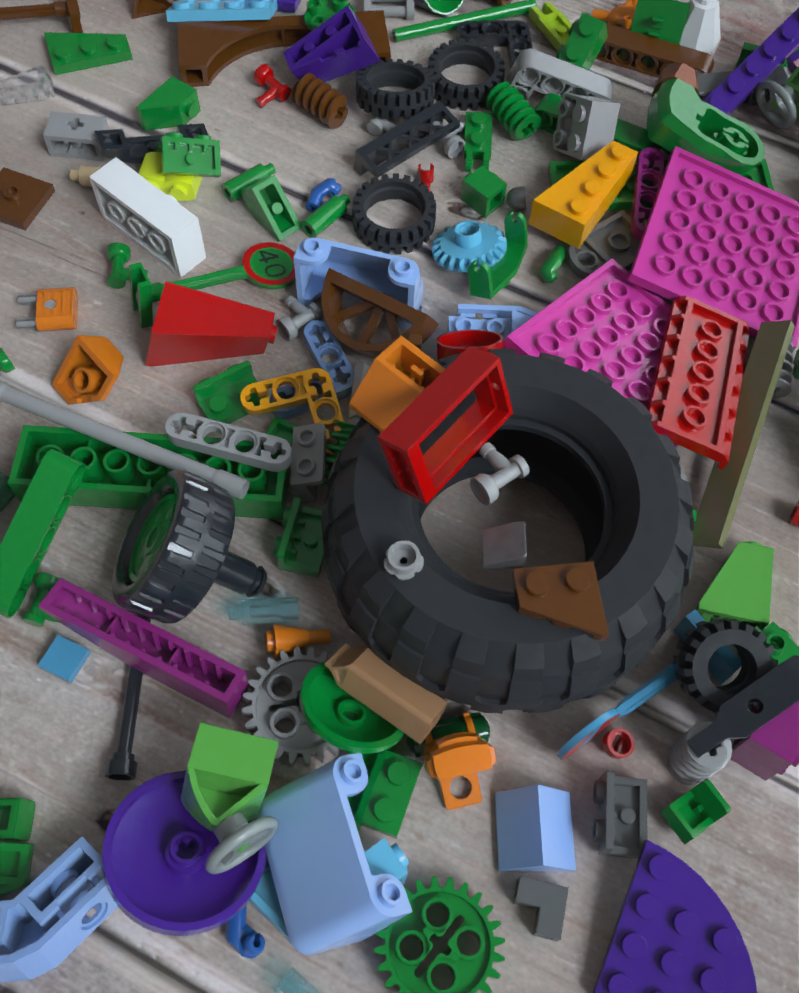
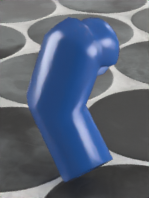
M327 178L313 187L305 205L306 209L313 213L320 207L323 198L327 194L331 197L339 195L342 189L341 184L335 182L336 179Z
M246 904L236 916L226 922L225 939L242 957L251 959L263 952L265 939L262 934L257 933L246 923Z

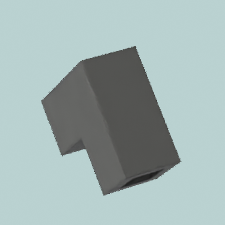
M520 876L517 879L513 904L537 910L533 936L553 941L561 940L569 888Z

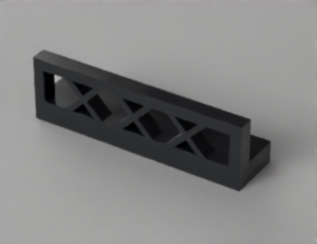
M439 100L357 149L354 169L360 176L370 171L374 177L378 178L458 129L461 122ZM444 119L449 123L446 126L433 125L435 121L443 124Z

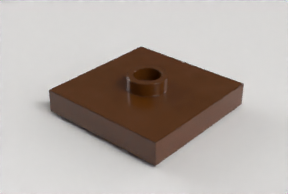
M3 167L0 171V222L26 231L55 192L53 184Z

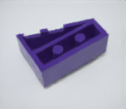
M346 5L283 52L291 72L298 80H301L307 73H313L316 78L322 79L324 83L380 62L363 24L349 5Z

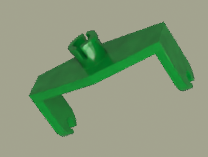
M513 211L509 212L504 219L507 250L501 260L490 267L485 262H482L480 264L481 269L476 265L477 260H474L469 265L468 279L471 296L491 300L502 288L507 287L510 280L517 274L528 248L527 221L520 212L516 215L517 220L513 218Z

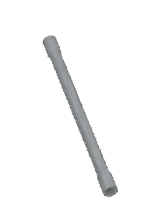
M0 381V402H5L171 470H186L226 489L231 496L238 499H243L247 494L250 481L224 470H217L14 389Z

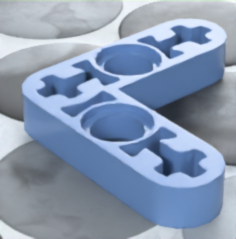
M321 320L309 322L304 328V340L317 368L324 369L329 373L337 400L350 396L352 393L354 370L339 342L326 322ZM314 333L323 336V345L320 346V341L316 335H313ZM326 354H334L338 357L334 363H325L321 358ZM338 371H340V376L344 382H347L346 385H342L341 382H337L336 373ZM313 378L312 384L309 386H315V388L322 390V384L325 382H319L318 378ZM286 385L278 388L277 394L283 399H290L295 395V389L291 385ZM271 394L270 403H273L274 400H273L272 394ZM323 395L318 396L317 400L322 398ZM307 403L272 413L276 417L286 420L309 412Z

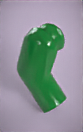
M562 246L554 247L539 268V275H542L545 283H551L558 278L556 270L561 266L566 256V250Z

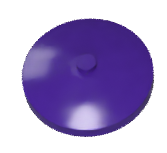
M175 771L154 777L128 794L117 807L109 821L102 851L104 879L117 906L126 916L143 928L171 936H190L208 932L236 916L245 907L257 889L267 856L265 846H263L248 859L225 872L210 874L206 871L205 862L220 842L213 831L205 828L191 816L180 800L186 771ZM257 818L252 819V820H249V821H247V822L250 823V822L256 820Z

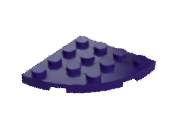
M645 840L592 993H758L751 959L742 935L730 912L718 895L684 861L668 850L649 840Z

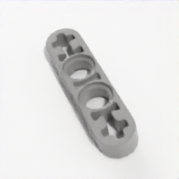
M183 412L171 415L165 423L169 441L182 448L273 472L284 471L292 463L291 446L287 440L280 437ZM183 425L187 426L188 430H182L180 434L176 433L175 429H181ZM210 432H218L222 435L221 440L214 444L206 443L204 437ZM249 440L254 443V447L248 452H240L236 449V445L240 441ZM277 450L282 451L283 455H278L277 459L271 458V454H275Z

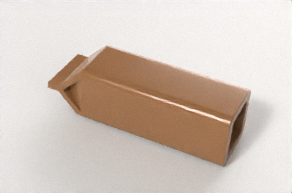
M345 643L324 665L331 670L337 685L419 744L424 741L436 726L448 703L438 695L425 690L399 674L378 658L367 646L351 647Z

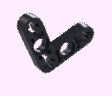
M520 20L464 21L457 25V43H459V38H465V42L468 43L470 39H475V44L483 41L485 42V47L489 45L492 47H507L510 70L521 53L515 51V49H533L530 28L527 23ZM494 32L498 35H489L487 33Z

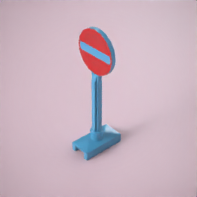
M695 609L682 619L674 631L684 642L687 639L684 633L688 629L695 630L697 628L696 623L705 620ZM727 645L718 648L711 655L708 662V671L720 685L741 668V660ZM672 663L622 699L616 708L605 712L583 728L557 752V756L561 760L571 756L604 731L617 718L630 714L676 680L674 671L678 670V665Z

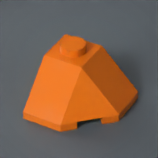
M77 335L51 385L68 405L105 401L119 376L124 356L107 337Z

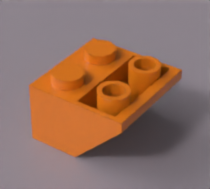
M401 335L375 358L349 402V407L382 432L445 368Z

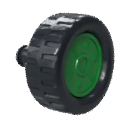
M177 469L165 474L151 488L141 502L120 545L112 577V594L118 605L147 618L171 624L187 617L200 604L213 583L239 594L245 593L249 598L258 596L265 587L267 572L263 566L257 567L254 562L228 551L235 525V504L230 493L226 489L186 470Z

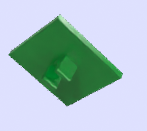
M638 0L630 31L679 45L691 3L677 0Z

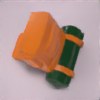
M464 712L462 716L438 721L421 744L407 735L406 743L412 755L416 759L423 758L427 775L439 780L444 804L448 810L482 802L477 772L492 769V765L496 762L494 747L488 743L490 726L484 715H481L480 712L471 714ZM463 776L469 780L471 790L466 797L456 798L451 794L450 784L454 777Z

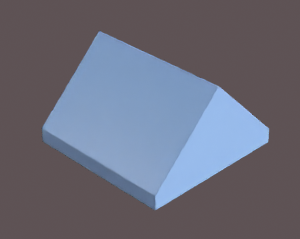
M538 784L495 792L498 872L576 871L570 792Z

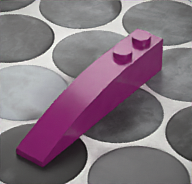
M62 578L57 581L39 605L40 610L101 649L149 677L229 719L243 699V694L249 689L246 671Z

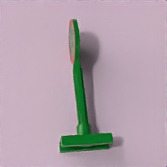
M274 242L259 243L251 246L244 253L242 266L170 283L198 290L247 278L250 282L262 288L283 289L296 281L294 268L295 253L283 244ZM141 262L129 265L131 307L133 311L139 310V324L142 329L153 326L152 303L160 301L164 284L160 282L151 284Z

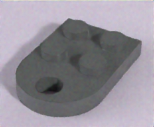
M621 210L598 223L579 249L570 245L567 262L571 271L579 278L585 279L610 259H614L627 271L631 270L640 244V240H637L631 234V217ZM587 260L591 262L592 265L585 266L582 265L579 261Z

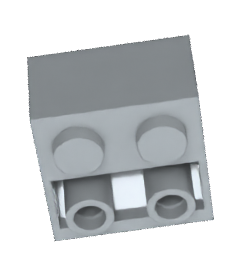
M563 92L562 100L558 107L557 127L553 135V149L580 160L589 159L613 141L621 103Z

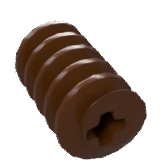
M313 73L305 74L293 86L290 95L292 102L297 103L299 107L313 114L321 122L328 124L330 128L336 129L343 125L348 114V108L346 107L348 99L346 95L340 94L335 88L332 89L331 85L324 83L320 78H316Z

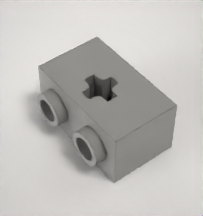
M51 111L43 137L50 156L105 161L106 156H103L100 152L94 131L110 129L105 116Z

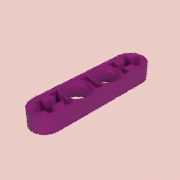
M655 148L643 149L640 152L635 167L630 229L633 237L640 241L645 230L642 222L644 219L649 218L652 209L642 206L640 202L648 201L653 205L664 171V155ZM649 161L651 162L652 169H647ZM642 180H650L655 186H646Z

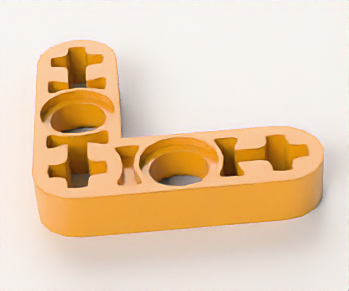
M312 368L247 385L240 395L241 405L244 411L250 415H262L307 403L313 424L323 423L326 426V444L329 443L330 439L328 429L336 425L333 423V420L344 421L331 377L328 372L321 368ZM313 378H318L319 382H325L322 384L321 390L323 397L318 400L315 386H309L312 384ZM281 385H291L295 389V395L290 399H283L278 396L277 390ZM272 388L273 403H270L269 397H265L268 396L267 389ZM256 393L258 397L265 398L260 399V405L254 406L253 402L249 401L251 399L250 394ZM319 407H331L335 412L334 417L329 421L321 420L316 414ZM334 427L333 431H340L341 428ZM326 448V456H333L334 453Z

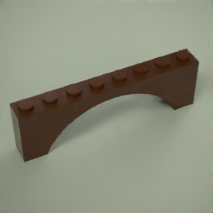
M384 10L356 12V16L363 24L379 59L383 62H386V59H391ZM304 15L271 17L270 20L177 23L178 53L182 82L191 87L210 86L214 78L234 61L265 49L291 47L312 30L306 26Z

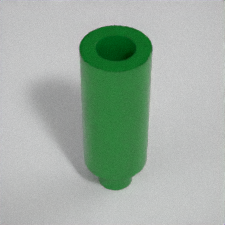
M259 163L223 183L222 190L226 198L231 203L242 198L241 190L262 178L275 174V167L272 163L265 166Z
M342 194L340 197L332 196L301 221V228L304 233L310 238H316L347 212L346 206L351 203L349 196L346 194Z

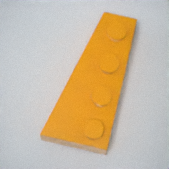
M610 142L536 197L532 203L528 224L579 249L630 179L638 152L618 142Z

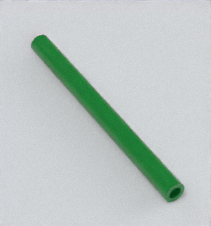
M524 0L395 28L392 30L393 39L395 42L455 30L457 25L464 21H496L528 14L531 7L537 6L536 1Z

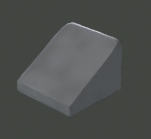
M513 522L482 529L483 568H524L527 558L525 522Z

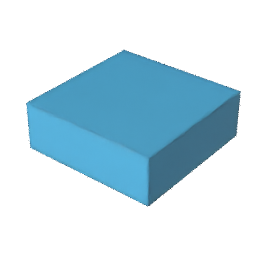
M57 635L38 666L40 669L72 684L91 653L87 648Z

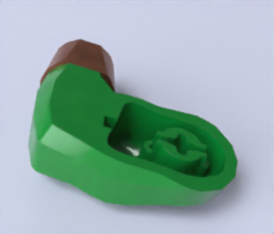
M674 63L661 71L652 92V99L647 113V135L651 146L670 153L677 146L737 174L751 171L763 160L765 154L764 145L756 131L746 123L701 101L699 98L698 76L693 68L684 63Z

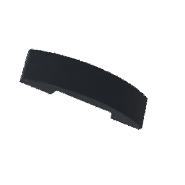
M204 123L177 125L176 133L183 134L184 138H194L195 135L209 136ZM123 129L94 131V136L103 156L111 159L116 157L122 162L142 164L146 153L153 152L160 138L165 136L126 137Z

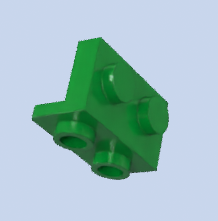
M294 497L292 507L287 506L285 508L282 526H285L282 537L277 536L273 556L277 557L279 570L319 578L324 561L321 527L322 510L303 506L302 498Z

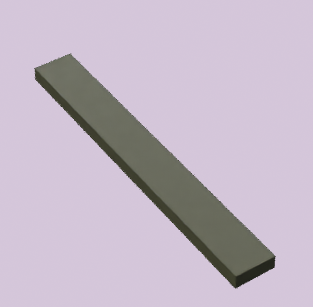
M791 320L761 322L741 382L729 462L722 470L717 468L718 462H714L697 513L696 522L694 523L692 538L694 546L724 549L795 328Z

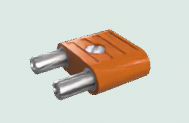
M76 287L38 289L37 293L18 295L17 300L20 305L36 304V317L16 319L17 329L37 328L39 332L77 329L78 294Z

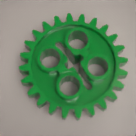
M432 876L430 888L425 889L420 879L416 880L415 894H412L404 887L412 912L390 924L387 929H382L375 933V936L385 940V945L375 948L374 954L386 956V961L381 963L377 970L378 972L390 971L392 975L384 984L385 988L397 984L400 988L398 993H476L478 990L482 993H492L490 986L486 983V979H500L501 976L492 968V964L505 961L504 956L494 952L496 946L505 943V939L493 936L492 931L501 925L500 921L489 922L487 919L493 906L489 905L482 909L478 906L482 896L481 892L476 893L472 898L466 896L468 891V883L466 882L459 891L453 890L452 877L448 878L444 888L439 887L436 876ZM432 905L443 907L448 916L446 924L441 927L432 926L426 918L427 908ZM461 916L463 923L445 946L449 952L448 956L443 953L438 954L423 975L417 977L415 970L433 947L429 939L431 937L436 940L440 939L456 917ZM461 933H471L477 939L478 949L474 955L466 956L459 951L457 938ZM406 937H414L421 943L422 954L416 960H407L400 953V943ZM444 965L452 972L453 981L447 990H439L432 984L431 972L435 966Z

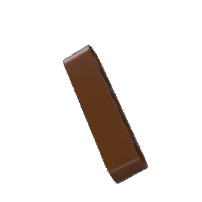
M606 24L608 37L596 57L597 60L657 78L665 67L674 63H684L693 68L696 74H705L712 72L715 62L713 57L706 52L610 24Z

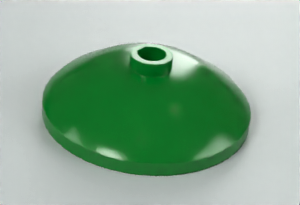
M327 661L316 665L309 671L301 686L299 696L300 707L309 726L322 739L340 749L365 754L387 750L397 744L405 733L341 689L337 685L331 670L324 666Z

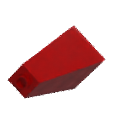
M165 281L151 331L145 365L154 367L264 354L267 344H273L278 326L273 325L275 313Z

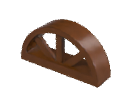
M331 268L328 269L321 297L325 321L337 339L358 353L375 359L401 335L409 340L410 333L421 334L423 344L437 328L439 323L429 315ZM343 292L363 301L346 309H341ZM374 309L358 342L355 341L347 331L344 321ZM385 314L392 340L384 343L369 344ZM397 318L412 324L403 334H401Z

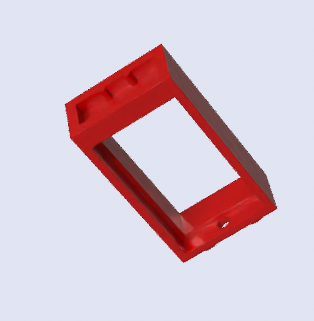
M468 346L377 436L398 490L427 504L513 414L500 357L491 352H485ZM474 389L477 400L423 455L419 444Z

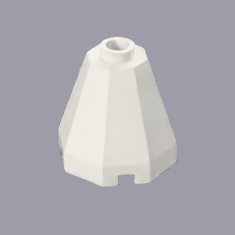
M689 0L688 3L691 4L679 45L706 52L713 56L721 39L719 1Z

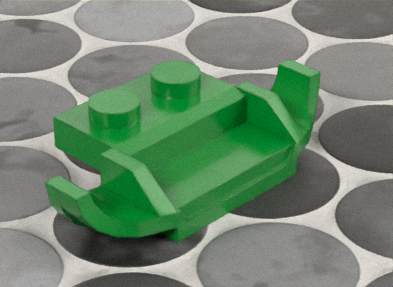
M390 748L377 753H361L368 774L367 786L359 794L347 797L358 834L361 826L397 839L423 763L389 751Z

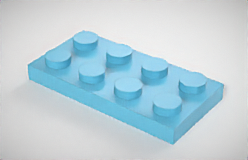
M179 0L173 2V5L166 10L167 22L270 20L278 7L277 0Z

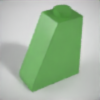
M739 541L693 610L696 609L706 622H710V618H727L748 624L754 628L758 625L763 630L770 622L774 548L762 546L755 541Z

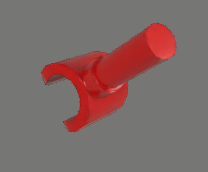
M419 164L417 179L421 181V184H426L429 187V192L431 191V183L434 181V165L430 164V170H422L421 164Z

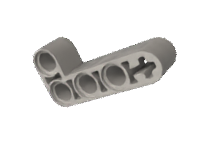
M536 49L523 50L518 55L507 75V82L510 83V86H515L526 101H528L534 90L543 94L553 93L562 96L564 92L612 101L613 86L611 80Z

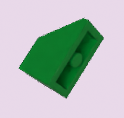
M173 76L136 107L141 128L145 131L186 125L201 111L197 90Z
M275 175L262 178L240 191L253 218L277 241H281L301 229V224Z

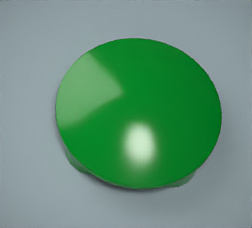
M309 0L307 2V10L304 13V22L313 31L346 5H349L355 15L356 12L354 7L348 3V0Z

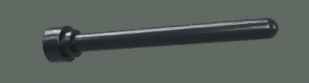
M139 614L137 615V617L151 623L150 618H147ZM129 666L117 751L112 753V758L107 760L105 777L111 780L132 781L136 779L138 763L134 761L135 755L132 754V746L143 673L132 666Z

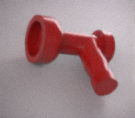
M262 64L256 69L253 76L254 82L261 87H269L262 96L255 99L260 108L266 106L268 102L276 97L281 102L286 101L290 97L291 88L287 85H282L274 78V71L269 65Z

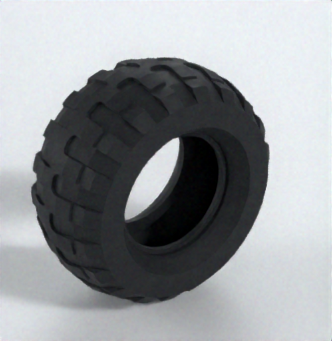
M488 349V352L500 357L513 414L484 444L491 443L496 448V451L504 455L508 460L515 455H520L527 462L530 470L529 474L523 477V479L531 481L551 492L573 515L582 534L585 547V562H594L609 631L607 640L598 641L593 639V634L572 627L566 630L552 625L546 619H534L518 613L514 592L486 588L462 577L445 564L430 545L420 521L429 504L441 492L457 482L475 477L481 473L489 475L497 472L490 462L479 454L480 449L425 504L398 490L377 437L381 432L363 417L360 418L349 435V439L344 449H341L328 477L327 493L321 517L325 569L336 596L338 608L350 629L360 636L367 647L378 658L402 676L444 700L447 698L458 703L470 705V709L474 711L502 714L505 710H523V712L528 713L549 712L560 709L564 704L571 701L591 698L609 689L649 655L675 619L693 570L694 544H692L694 515L692 493L689 482L681 479L680 456L669 436L657 434L652 427V414L635 397L625 398L612 388V380L592 369L584 372L576 367L564 364L566 359L556 355L540 352L539 357L516 355L514 349ZM460 354L439 359L438 364L446 369ZM474 389L419 444L423 455L477 400ZM402 540L414 543L419 548L420 555L424 558L422 570L418 573L416 572L414 577L408 580L398 579L395 574H389L384 567L387 549L395 542ZM400 559V563L406 564L407 559Z

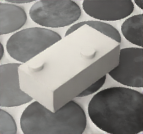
M116 157L89 176L102 218L180 278L206 258L198 217L181 206L172 195H166Z

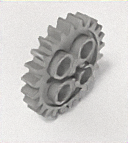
M295 647L293 657H288L286 652L281 650V661L276 662L271 657H268V670L261 667L256 668L260 680L248 679L247 681L248 686L254 692L243 694L244 701L252 704L242 709L243 716L252 718L245 723L246 730H257L254 733L255 736L278 741L275 761L277 763L285 755L289 756L291 767H294L298 757H303L306 767H309L311 756L316 755L321 763H324V751L328 750L337 756L338 748L322 739L309 726L303 713L299 712L298 701L301 686L306 675L316 665L328 660V651H324L317 658L314 657L313 647L309 648L306 656L301 655L299 647ZM279 684H288L292 688L291 692L284 697L274 695L273 690ZM272 706L281 708L275 712L269 710ZM282 719H290L296 724L289 733H280L275 727Z

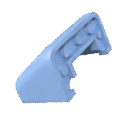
M320 238L303 240L294 255L297 299L304 306L314 303L315 299L322 296L325 276L328 269L331 268L419 310L423 298L424 284L419 267L413 260ZM398 318L401 329L408 330L412 326V324Z
M361 753L343 755L269 793L263 799L257 819L272 816L278 822L276 833L264 846L289 940L292 946L304 955H313L363 941L412 912L406 891L402 883L395 876L390 874L371 876L347 798L359 794L367 786L368 774Z

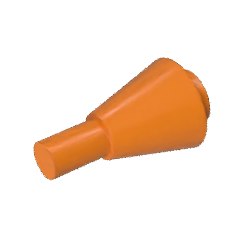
M271 623V629L265 631L264 634L266 652H272L275 659L280 657L281 650L289 654L294 652L295 647L303 649L308 647V645L331 643L330 629L307 631V629Z

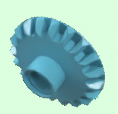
M462 221L458 224L455 223L453 228L446 227L444 232L437 234V238L433 240L432 256L436 263L445 269L456 272H468V267L474 260H477L476 265L479 269H481L480 264L482 262H485L490 267L501 260L507 250V240L504 237L503 231L498 230L497 226H490L488 222L479 224L478 221Z

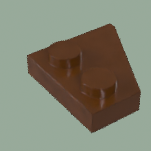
M593 561L513 569L511 576L518 613L534 619H546L552 625L566 630L572 627L593 634V639L598 641L607 640L609 631Z

